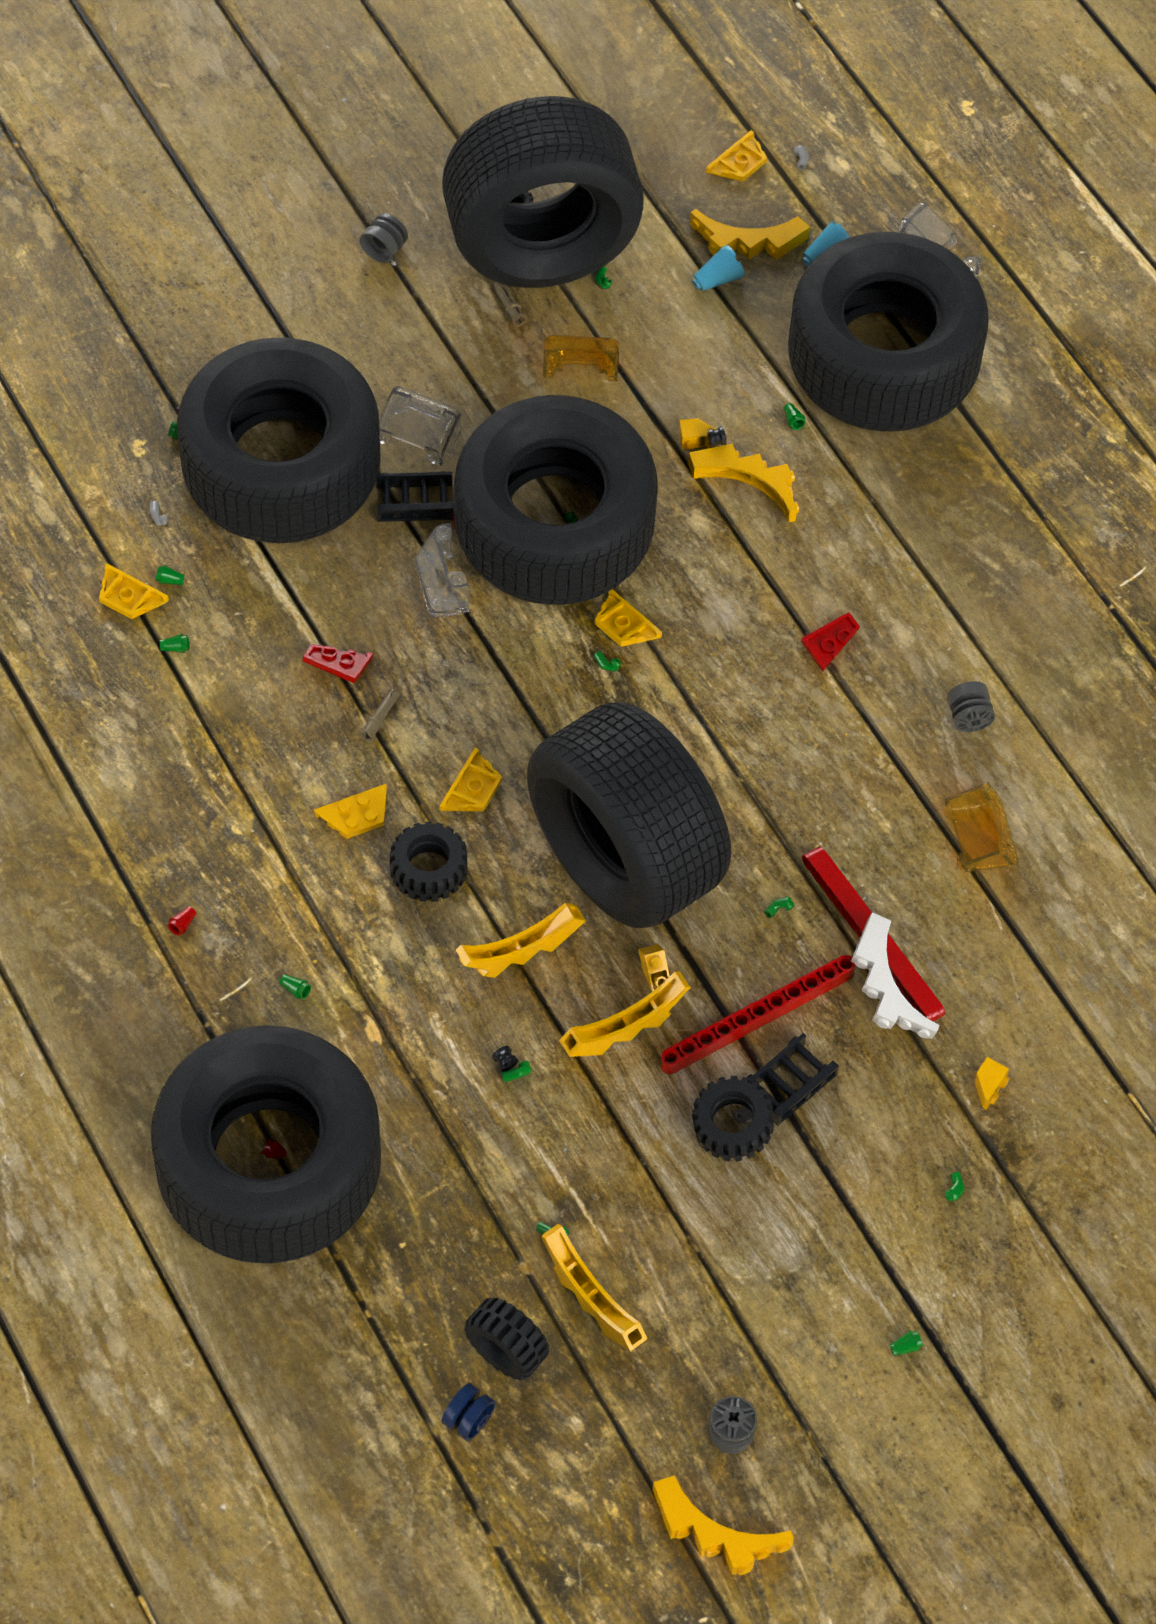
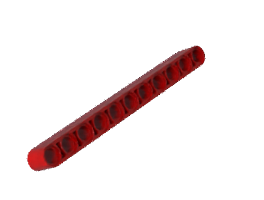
M819 846L802 855V861L807 870L860 939L872 911L823 847ZM888 934L886 949L888 965L893 980L901 994L913 1008L927 1019L934 1022L945 1015L943 1005Z
M842 955L665 1049L661 1054V1070L666 1074H674L847 982L853 977L855 963L851 962L852 956ZM790 994H795L797 997H792ZM754 1013H761L762 1015H761V1016H758V1015H755ZM737 1022H743L745 1024L739 1025L737 1024ZM725 1031L728 1034H721L719 1032ZM702 1041H708L710 1043L704 1044L702 1043ZM690 1050L692 1053H685L684 1051ZM666 1060H673L674 1062L669 1063Z

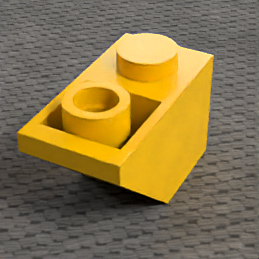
M698 418L679 420L678 432L681 448L710 447L707 430L716 429Z
M658 944L638 949L642 969L651 992L670 977L664 949Z
M986 1057L977 1071L974 1081L982 1108L987 1110L990 1103L995 1104L999 1097L997 1092L1000 1088L1004 1089L1010 1079L1007 1077L1009 1068L989 1057Z

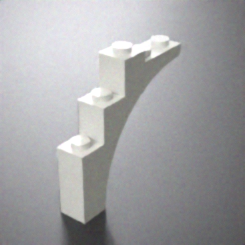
M872 912L851 960L857 967L869 970L861 991L870 998L880 999L872 1021L884 1029H891L896 1023L902 1029L917 1032L922 1038L932 1039L940 1025L927 1019L913 1008L901 994L893 980L886 951L887 935L891 920Z

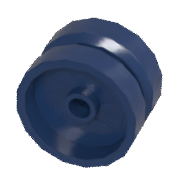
M468 1383L458 1391L447 1406L442 1417V1424L451 1430L458 1428L457 1435L469 1442L482 1430L491 1417L496 1401L486 1394L480 1396V1389Z

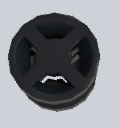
M723 426L718 427L716 430H707L711 448L716 447L718 444L726 445V435Z
M509 1046L499 1048L492 1055L494 1062L499 1064L498 1068L501 1072L512 1069L518 1063V1058L512 1055V1049Z

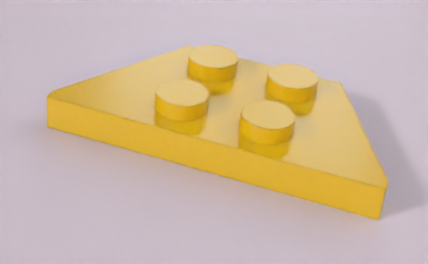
M750 130L706 166L705 172L743 182L767 162V156L761 150L759 141H756L754 132Z
M106 563L105 574L102 579V590H100L99 596L100 603L130 619H134L169 601L168 595Z
M613 589L609 591L606 602L603 603L601 611L595 618V625L620 647L662 637L661 630Z
M474 748L439 806L441 811L484 812L500 786L502 776L497 770L492 768V764L481 756L478 748Z
M383 784L314 809V814L317 818L321 817L325 820L329 827L337 830L346 839L382 827L385 821L387 785Z

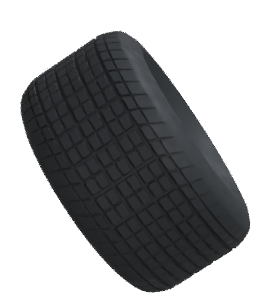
M563 96L534 97L519 100L491 111L474 122L458 138L447 157L443 171V196L459 251L465 260L480 274L495 282L523 288L551 287L569 283L594 273L615 259L627 247L639 227L643 213L644 196L630 144L624 131L605 111L591 103ZM555 183H575L569 190L543 201L525 204L510 203L515 197L537 187Z
M872 232L842 240L822 252L808 266L795 290L788 339L789 359L794 375L803 391L818 407L847 424L875 431H904L933 423L955 409L969 394L977 380L989 325L986 297L974 273L957 255L926 238L900 232ZM870 313H893L915 322L922 328L928 338L921 344L906 350H881L860 341L852 334L848 325L855 319Z
M265 338L237 345L217 355L200 369L190 382L181 400L177 418V433L185 484L199 508L212 521L233 534L267 543H292L321 536L349 520L362 507L375 486L381 459L379 412L375 397L369 384L354 365L327 347L295 338ZM276 419H288L304 423L316 430L322 437L319 444L309 453L293 460L279 462L253 457L242 450L237 444L244 433L252 427Z
M545 395L523 399L505 406L488 417L476 428L464 445L456 466L454 478L455 528L467 559L490 584L513 597L532 603L546 605L574 604L609 592L635 571L645 557L653 538L658 495V478L653 457L646 443L631 424L611 409L596 402L573 396ZM587 463L592 464L587 470H579V468ZM558 475L582 482L595 493L600 503L591 514L579 521L564 525H549L537 522L524 515L514 505L511 498L522 485L533 479Z
M614 702L603 704L545 739L533 752L527 768V785L531 803L540 827L552 850L570 877L589 899L607 915L624 925L634 928L657 926L709 893L723 880L731 862V841L720 804L693 757L673 733L654 716L629 703Z
M264 1025L240 1028L217 1036L199 1046L182 1060L181 1064L179 1063L165 1082V1086H163L159 1094L160 1098L157 1099L151 1124V1147L157 1181L162 1198L169 1212L173 1214V1218L178 1224H181L180 1227L188 1235L190 1234L194 1240L201 1243L204 1247L222 1256L244 1262L267 1264L292 1261L316 1253L338 1240L357 1222L367 1208L374 1194L381 1166L380 1124L377 1104L373 1092L360 1069L345 1053L333 1044L309 1032L290 1027ZM259 1110H281L294 1114L309 1124L319 1139L313 1154L300 1168L288 1175L275 1179H252L232 1171L217 1156L215 1152L217 1144L224 1131L234 1121L246 1114Z

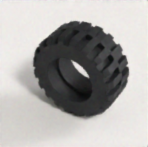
M425 822L422 825L416 823L413 828L409 826L403 830V834L399 833L396 836V841L391 845L390 873L395 886L399 887L403 894L408 893L409 898H420V901L426 902V899H432V902L438 901V898L441 897L443 899L448 898L449 893L454 894L458 891V886L463 885L467 876V851L465 842L462 841V837L457 832L454 833V829L449 826L445 828L443 824L438 822L437 824ZM425 852L440 854L448 861L442 868L435 871H422L410 863L415 856Z
M731 1076V1079L725 1080V1077L718 1078L719 1082L714 1083L712 1081L708 1083V1089L703 1088L699 1092V1098H696L694 1101L692 1119L696 1138L699 1143H702V1148L706 1152L711 1151L712 1156L719 1158L721 1155L725 1161H730V1158L742 1161L743 1156H747L749 1159L754 1156V1151L760 1153L764 1149L763 1144H768L771 1139L770 1134L774 1130V1114L771 1100L768 1099V1094L764 1089L760 1090L758 1083L753 1082L750 1084L749 1078L742 1077V1080H738L737 1076ZM740 1104L752 1111L753 1121L749 1127L741 1132L726 1133L714 1125L713 1117L716 1112L726 1105Z
M497 1297L487 1298L465 1322L464 1332H466L467 1339L470 1340L469 1343L486 1362L490 1363L504 1375L510 1376L515 1380L529 1378L549 1354V1344L546 1342L545 1335L541 1333L539 1327L530 1318L524 1315L525 1313L515 1308L511 1303L509 1304L503 1299L499 1300Z

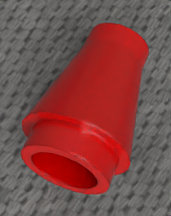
M188 906L170 918L168 923L169 930L177 936L184 934L193 918L197 915L196 911Z
M267 1139V1144L263 1151H261L265 1158L277 1159L286 1156L287 1152L275 1139Z

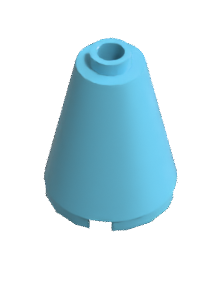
M835 221L829 223L803 253V262L807 267L829 247L850 238L846 230L839 223L836 225L834 224Z
M728 245L722 247L693 275L694 279L692 282L697 290L711 289L745 276L743 266L740 261L737 262L735 258L737 255Z

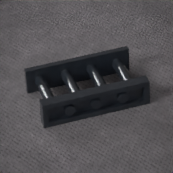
M452 472L378 474L376 485L377 488H382L383 504L377 505L378 522L454 520V502H448L447 486H453ZM440 486V503H429L428 487ZM409 487L421 488V503L410 504ZM390 488H401L402 504H390Z
M804 1033L799 1037H793L789 1041L788 1046L754 1075L750 1074L746 1077L749 1078L750 1084L753 1082L759 1084L768 1077L788 1096L784 1103H779L767 1092L768 1099L771 1100L773 1106L774 1123L777 1126L838 1074L839 1065L836 1062L832 1061L828 1065L822 1064L804 1047L806 1040ZM798 1052L818 1070V1074L813 1078L808 1077L789 1058ZM783 1064L803 1083V1086L799 1090H793L774 1071Z

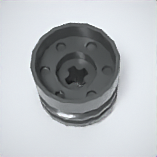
M382 213L362 233L360 245L372 259L381 263H387L407 241L408 232L396 217Z
M977 681L965 682L952 688L948 693L947 700L957 730L961 732L979 731L991 725L995 720L988 688L984 683Z
M728 1396L719 1400L713 1406L708 1433L713 1446L719 1451L727 1454H737L746 1450L752 1444L757 1424V1415L752 1404L744 1398Z

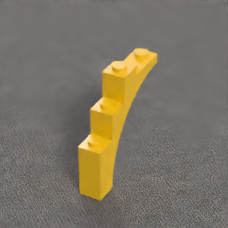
M697 209L690 212L691 227L697 230L706 241H709L708 249L713 255L722 247L728 245L733 251L737 249L748 260L764 249L769 255L778 260L809 239L810 226L799 216L773 227L746 229L719 223L705 216Z
M733 444L689 453L688 465L694 479L724 477L752 485L775 501L783 511L788 523L796 521L799 507L798 503L793 500L792 482L795 481L793 471H790L788 464L767 468L766 461L762 460L760 454L740 458L738 450L735 451Z
M564 903L552 914L518 934L484 945H461L456 949V952L459 955L460 962L465 967L476 968L484 977L496 978L511 963L524 965L540 950L553 952L586 920L576 905Z
M674 972L664 983L639 1002L598 1022L571 1027L559 1041L569 1057L603 1055L614 1042L631 1041L643 1028L660 1027L671 1015L670 1009L691 987L681 972Z
M557 1224L544 1233L541 1238L555 1264L554 1270L561 1285L575 1293L582 1310L596 1318L603 1334L630 1352L646 1341L647 1337L640 1322L621 1308L598 1283L576 1252L563 1227Z
M675 1475L653 1482V1493L670 1539L676 1537L677 1539H683L692 1532L700 1556L707 1555L708 1557L718 1555L720 1551H723L731 1575L737 1573L738 1575L747 1574L753 1569L755 1558L761 1560L776 1551L778 1553L786 1552L793 1545L794 1537L791 1530L776 1534H750L738 1532L718 1524L705 1516L691 1503L682 1491Z

